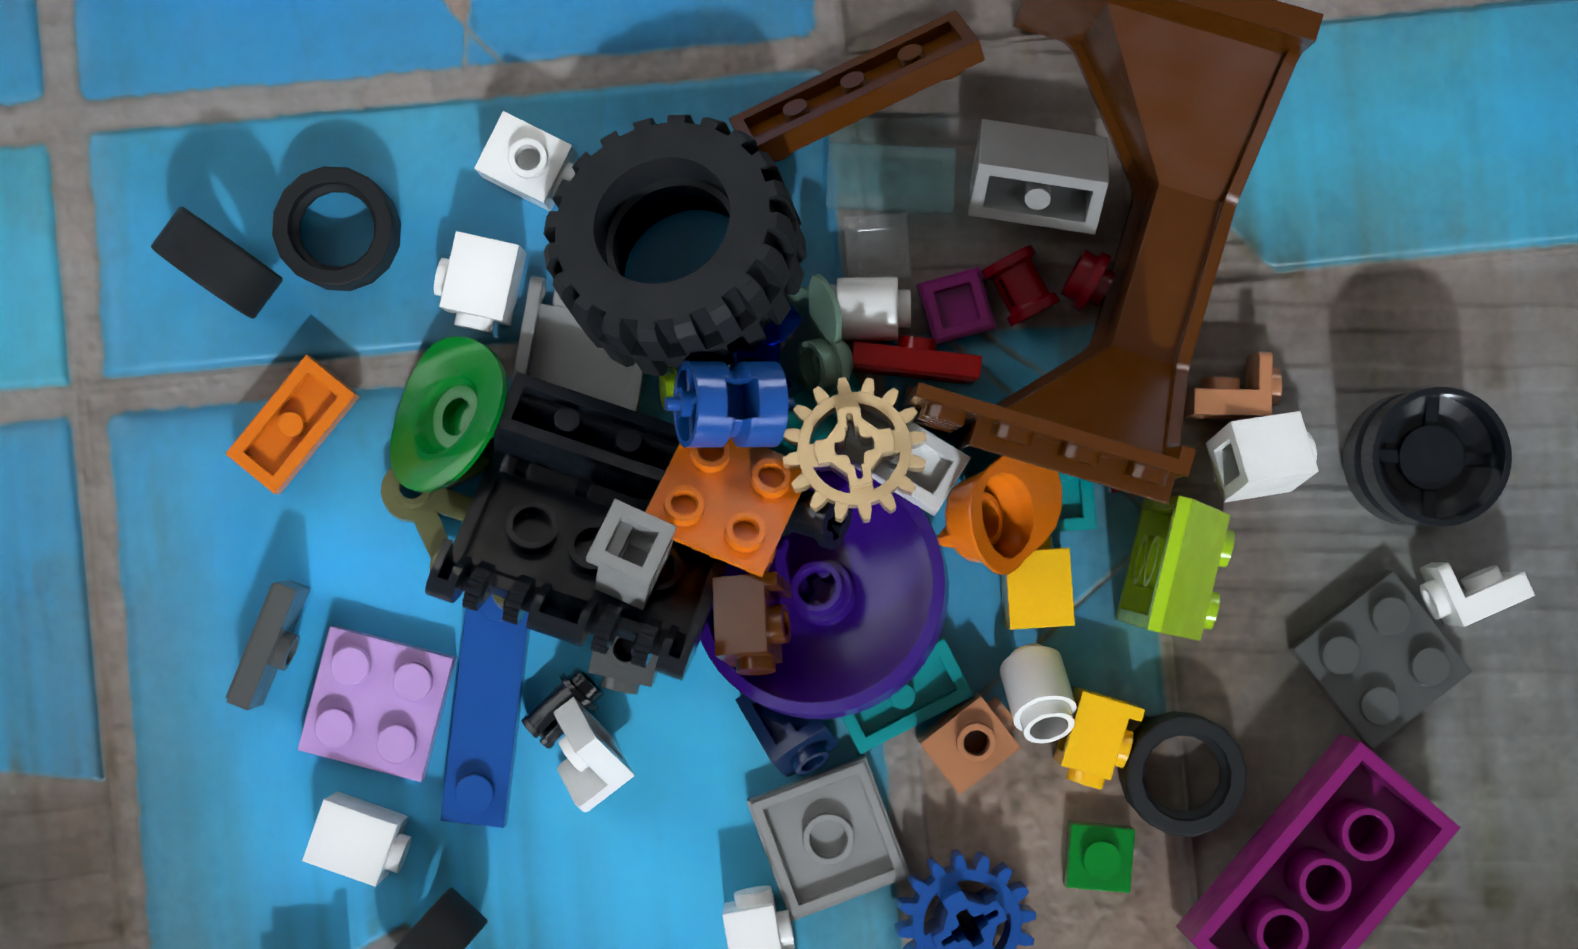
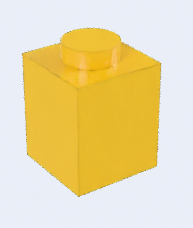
M1049 536L1040 547L1023 561L1019 568L1009 575L1000 574L1004 627L1010 630L1075 626L1070 548L1053 547L1052 536Z

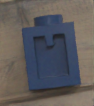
M744 694L735 699L770 761L785 777H790L795 773L797 775H804L816 770L829 758L828 752L839 745L835 735L823 719H805L778 713L758 704Z

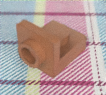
M1257 352L1246 358L1245 389H1240L1239 378H1201V388H1194L1186 392L1183 419L1243 420L1272 415V406L1279 405L1282 395V374L1280 368L1273 367L1272 352Z

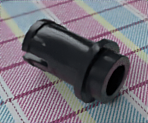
M578 667L570 675L563 672L559 676L562 682L528 716L526 715L521 720L535 738L541 737L540 743L548 749H551L555 742L564 734L553 713L556 709L574 697L586 710L589 709L595 712L599 708L596 701L604 695L596 683Z

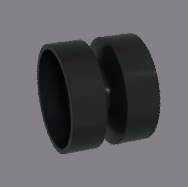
M1451 387L1427 388L1389 396L1375 402L1364 410L1353 423L1347 435L1343 451L1344 474L1347 484L1357 501L1368 512L1379 519L1404 526H1452L1475 519L1487 511L1500 497L1509 479L1512 464L1510 439L1498 414L1479 397L1467 391Z

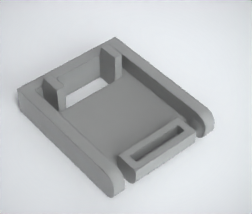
M532 276L527 293L512 382L516 373L519 372L638 412L645 373L641 371L636 362L634 366L625 367L612 360L604 348H597L579 326L556 290L552 305L543 304L546 294V279Z

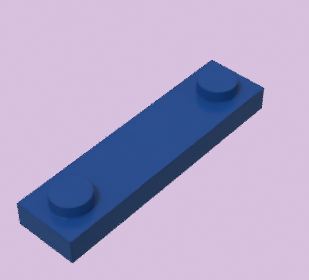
M492 594L479 610L474 611L466 608L440 821L504 828L508 820L530 629L526 628L529 612L524 615L517 625L503 621V610L494 603Z

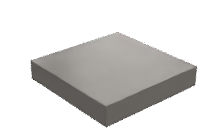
M865 755L747 799L749 810L786 909L789 910L791 922L906 879L910 875Z

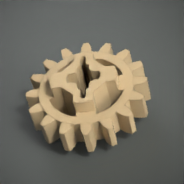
M846 377L839 378L838 394L829 397L821 387L814 388L813 394L817 406L810 410L805 406L797 404L793 409L794 415L803 425L801 429H786L783 435L784 441L798 446L796 452L782 457L784 468H801L802 474L797 476L791 484L795 493H799L811 488L815 493L812 496L810 509L817 512L827 502L835 505V521L841 523L845 519L849 508H858L859 516L863 523L870 522L872 505L879 503L889 514L895 512L896 504L892 494L898 490L903 494L912 496L916 486L906 474L908 471H924L926 460L911 454L912 449L926 444L927 440L925 432H909L908 426L916 419L918 412L914 407L900 412L894 408L899 391L895 388L889 390L882 398L875 396L874 379L866 378L860 392H851L850 384ZM860 408L880 415L890 424L893 430L891 428L878 430L861 417ZM836 412L837 424L827 439L815 440V443L810 444L813 434L820 423ZM847 423L853 425L854 436H858L862 446L872 445L873 448L864 452L863 464H861V479L857 478L855 465H851L848 455L836 454V451H841L845 448L846 437H848ZM893 457H899L898 464L889 479L874 489L872 475L880 463L893 460ZM815 471H833L848 482L849 493L830 487L823 482Z

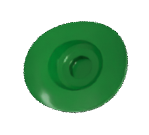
M452 336L443 338L428 348L415 366L399 404L390 442L391 468L396 479L406 488L417 492L429 493L448 487L469 470L481 455L488 442L494 437V431L504 409L507 379L502 362L488 346L467 337Z

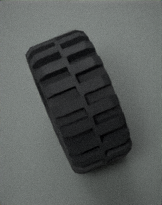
M668 115L667 123L656 124L652 117L634 122V130L621 136L615 130L600 140L603 147L591 156L585 152L572 166L575 176L570 182L563 179L552 198L558 207V211H550L546 216L543 234L549 241V244L546 245L543 252L546 269L554 279L553 287L597 348H604L612 360L625 367L634 366L636 362L643 373L663 376L667 373L668 367H674L678 371L679 366L685 360L723 361L726 365L736 362L732 353L745 345L753 351L767 340L763 330L770 322L777 326L782 323L791 310L785 296L786 294L796 295L800 290L804 277L799 263L806 258L805 237L800 228V218L778 167L767 152L760 151L756 140L742 130H733L730 133L726 122L710 117H703L700 125L694 123L691 115ZM688 210H707L730 218L726 235L716 253L693 273L671 282L655 284L641 283L625 278L626 263L633 246L647 229L661 219Z

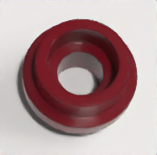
M1085 249L1079 257L1060 293L1073 301L1071 305L1073 309L1080 312L1087 302L1098 306L1103 300L1116 275L1115 272L1107 269L1111 259L1109 254L1102 251L1097 256Z

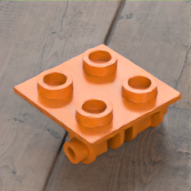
M731 437L726 445L720 448H685L679 444L645 512L677 526L674 541L762 578L764 573L769 571L773 563L778 542L802 493H795L791 485L797 476L802 474L801 468H784L782 457L785 455L766 447H737Z

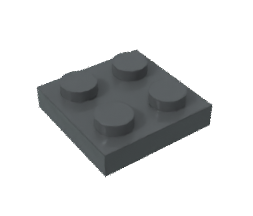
M1390 570L1382 573L1288 647L1360 741L1372 750L1472 672L1398 575Z

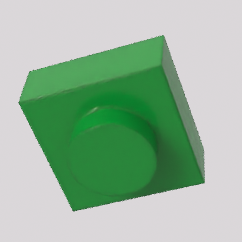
M1068 820L1063 878L1065 887L1130 893L1135 829L1128 825Z

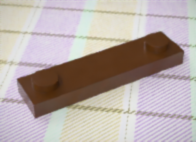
M954 10L728 119L733 130L744 131L756 140L761 152H767L774 162H778L789 157L794 151L940 81L950 80L959 76L965 69L984 61L985 58L979 39L959 13Z

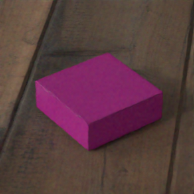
M979 267L917 284L916 287L930 337L937 340L936 345L996 328Z

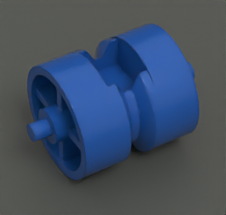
M685 360L679 366L676 374L673 397L665 398L664 408L666 411H673L676 434L680 444L685 448H720L726 445L730 437L737 447H777L781 443L786 431L788 411H794L795 400L794 398H788L786 377L781 365L776 361H738L730 371L723 361Z

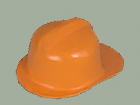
M1001 455L983 472L964 479L951 489L945 507L946 526L937 535L939 545L954 548L960 556L970 562L983 563L995 574H1011L1048 539L1057 526L1062 509V485L1059 473Z

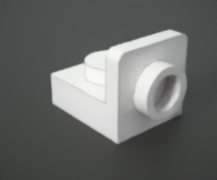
M1432 562L1420 567L1425 583L1420 585L1423 601L1435 619L1442 618L1445 625L1465 627L1535 596L1525 572H1500L1498 565L1481 569L1462 578L1461 582L1465 588L1463 590L1448 562Z
M572 697L553 712L565 734L558 743L567 757L566 760L559 764L557 771L575 805L582 812H588L635 775L612 734Z

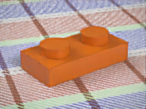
M305 355L225 454L272 493L281 494L361 396L313 357Z

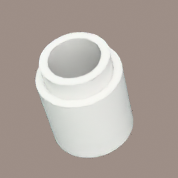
M897 277L837 278V284H830L840 306L842 341H898V328H911L910 290H898Z
M1026 644L1015 649L1003 661L1000 667V676L1014 725L1023 732L1027 740L1034 743H1049L1065 737L1074 728L1075 722L1073 717L1077 711V706L1061 654L1051 647L1040 644Z

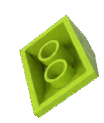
M1179 495L1170 496L1168 504L1144 498L1115 620L1154 632L1201 641L1203 629L1211 630L1218 615L1220 593L1213 591L1218 566L1225 568L1228 565L1234 547L1235 532L1227 529L1230 515L1192 498Z

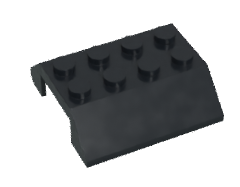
M517 372L506 396L499 423L494 431V451L454 543L453 540L447 538L443 540L430 570L425 594L454 603L464 592L463 607L474 611L479 610L491 594L505 598L502 607L503 621L517 625L524 615L529 612L526 623L527 629L580 647L590 633L594 634L590 649L604 655L613 645L616 636L633 641L631 664L646 668L652 655H656L659 657L655 672L682 681L694 658L713 606L712 578L723 577L728 563L714 559L705 553L695 551L691 547L673 540L668 559L643 610L594 589L598 567L586 562V556L614 499H617L641 511H646L680 444L675 425Z

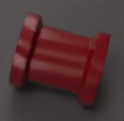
M1032 245L1007 255L981 271L985 280H992L1010 313L1007 321L1011 327L1060 302L1056 293H1049L1032 260L1036 253Z

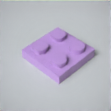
M336 625L330 626L297 750L422 782L428 770L457 657Z

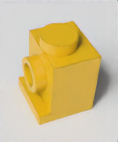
M1074 686L1072 693L1077 706V711L1073 717L1075 725L1068 735L1058 740L1053 759L1061 766L1068 768L1066 779L1092 788L1103 789L1105 779L1111 781L1115 766L1123 768L1128 760L1133 743V731L1126 729L1129 718L1142 722L1145 709L1127 701Z

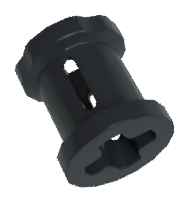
M812 490L803 491L782 536H788L793 532L814 538L822 548L829 550L837 548L843 542L846 532L850 527L852 508L848 509L842 523L835 521L834 504L827 502L823 508L814 512L810 509V503L815 492Z

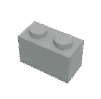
M982 119L971 170L968 216L1095 235L1109 184L1108 138Z

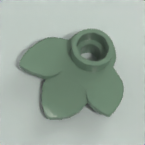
M816 274L812 275L809 287L801 286L796 295L786 294L785 296L791 307L789 315L793 327V339L787 341L782 347L779 358L791 378L798 385L805 386L812 392L814 388L819 386L828 395L838 393L839 378L846 377L849 383L854 362L849 346L842 341V316L835 292L822 275Z

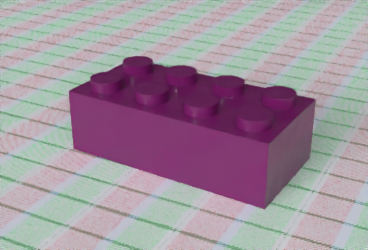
M1339 734L1176 927L1198 949H1358L1461 827L1362 742Z

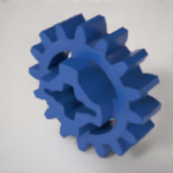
M958 849L951 850L950 866L944 868L933 857L927 859L931 875L924 880L917 875L910 874L907 879L916 891L914 897H898L896 901L898 908L909 915V919L895 923V931L899 937L913 939L903 949H1016L1017 945L1032 946L1035 939L1022 928V923L1036 919V912L1029 905L1018 904L1029 893L1027 887L1021 881L1006 885L1013 871L1004 862L999 863L989 871V857L981 851L976 853L971 864H966L963 855ZM977 881L990 886L991 889L988 890L985 887L978 892L961 889L957 882ZM937 895L938 902L934 917L924 922L927 907L933 897ZM966 909L972 915L971 922L974 927L970 931L963 933L961 928L958 927L959 922L956 915ZM1005 921L1002 936L993 947L992 943L997 925Z

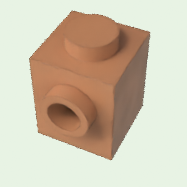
M976 691L973 692L974 696L959 703L916 737L919 744L959 795L1021 748L1011 735L1017 729L1012 715L997 696L986 703Z

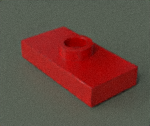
M899 336L898 346L854 341L851 351L854 362L853 372L972 385L980 379L982 356L936 351L937 340L916 336Z

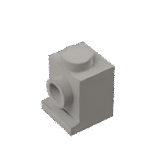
M614 499L586 556V562L598 567L594 589L643 610L668 559L677 526Z

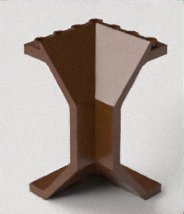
M1021 0L1013 27L1059 40L1073 52L1130 184L1132 192L1131 204L1111 269L1116 275L1102 300L1091 340L1081 353L996 404L919 382L915 387L907 386L900 410L914 407L918 413L913 422L930 432L947 435L948 432L952 433L953 430L960 428L955 448L958 450L972 446L1168 504L1175 478L1189 477L1197 450L1184 445L1180 446L1188 374L1234 212L1293 70L1302 53L1316 41L1324 14L1278 0Z

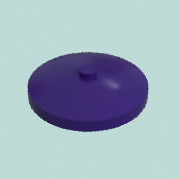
M855 468L857 478L861 479V471ZM815 471L823 482L830 487L849 493L848 482L833 471ZM873 479L874 489L882 485ZM894 492L892 495L895 500L896 511L889 514L879 503L872 505L871 519L867 523H863L859 516L858 508H852L851 524L845 538L837 548L831 550L822 548L814 538L792 532L788 536H781L776 547L775 558L768 572L777 571L792 585V598L780 599V604L787 605L791 623L790 642L782 644L783 663H776V672L771 674H737L736 667H731L715 656L714 611L712 606L700 640L708 657L722 676L742 694L758 704L778 713L805 719H830L856 714L876 706L902 689L917 674L932 653L944 625L949 600L948 569L943 548L937 541V534L930 521L917 505ZM728 564L724 576L750 573Z

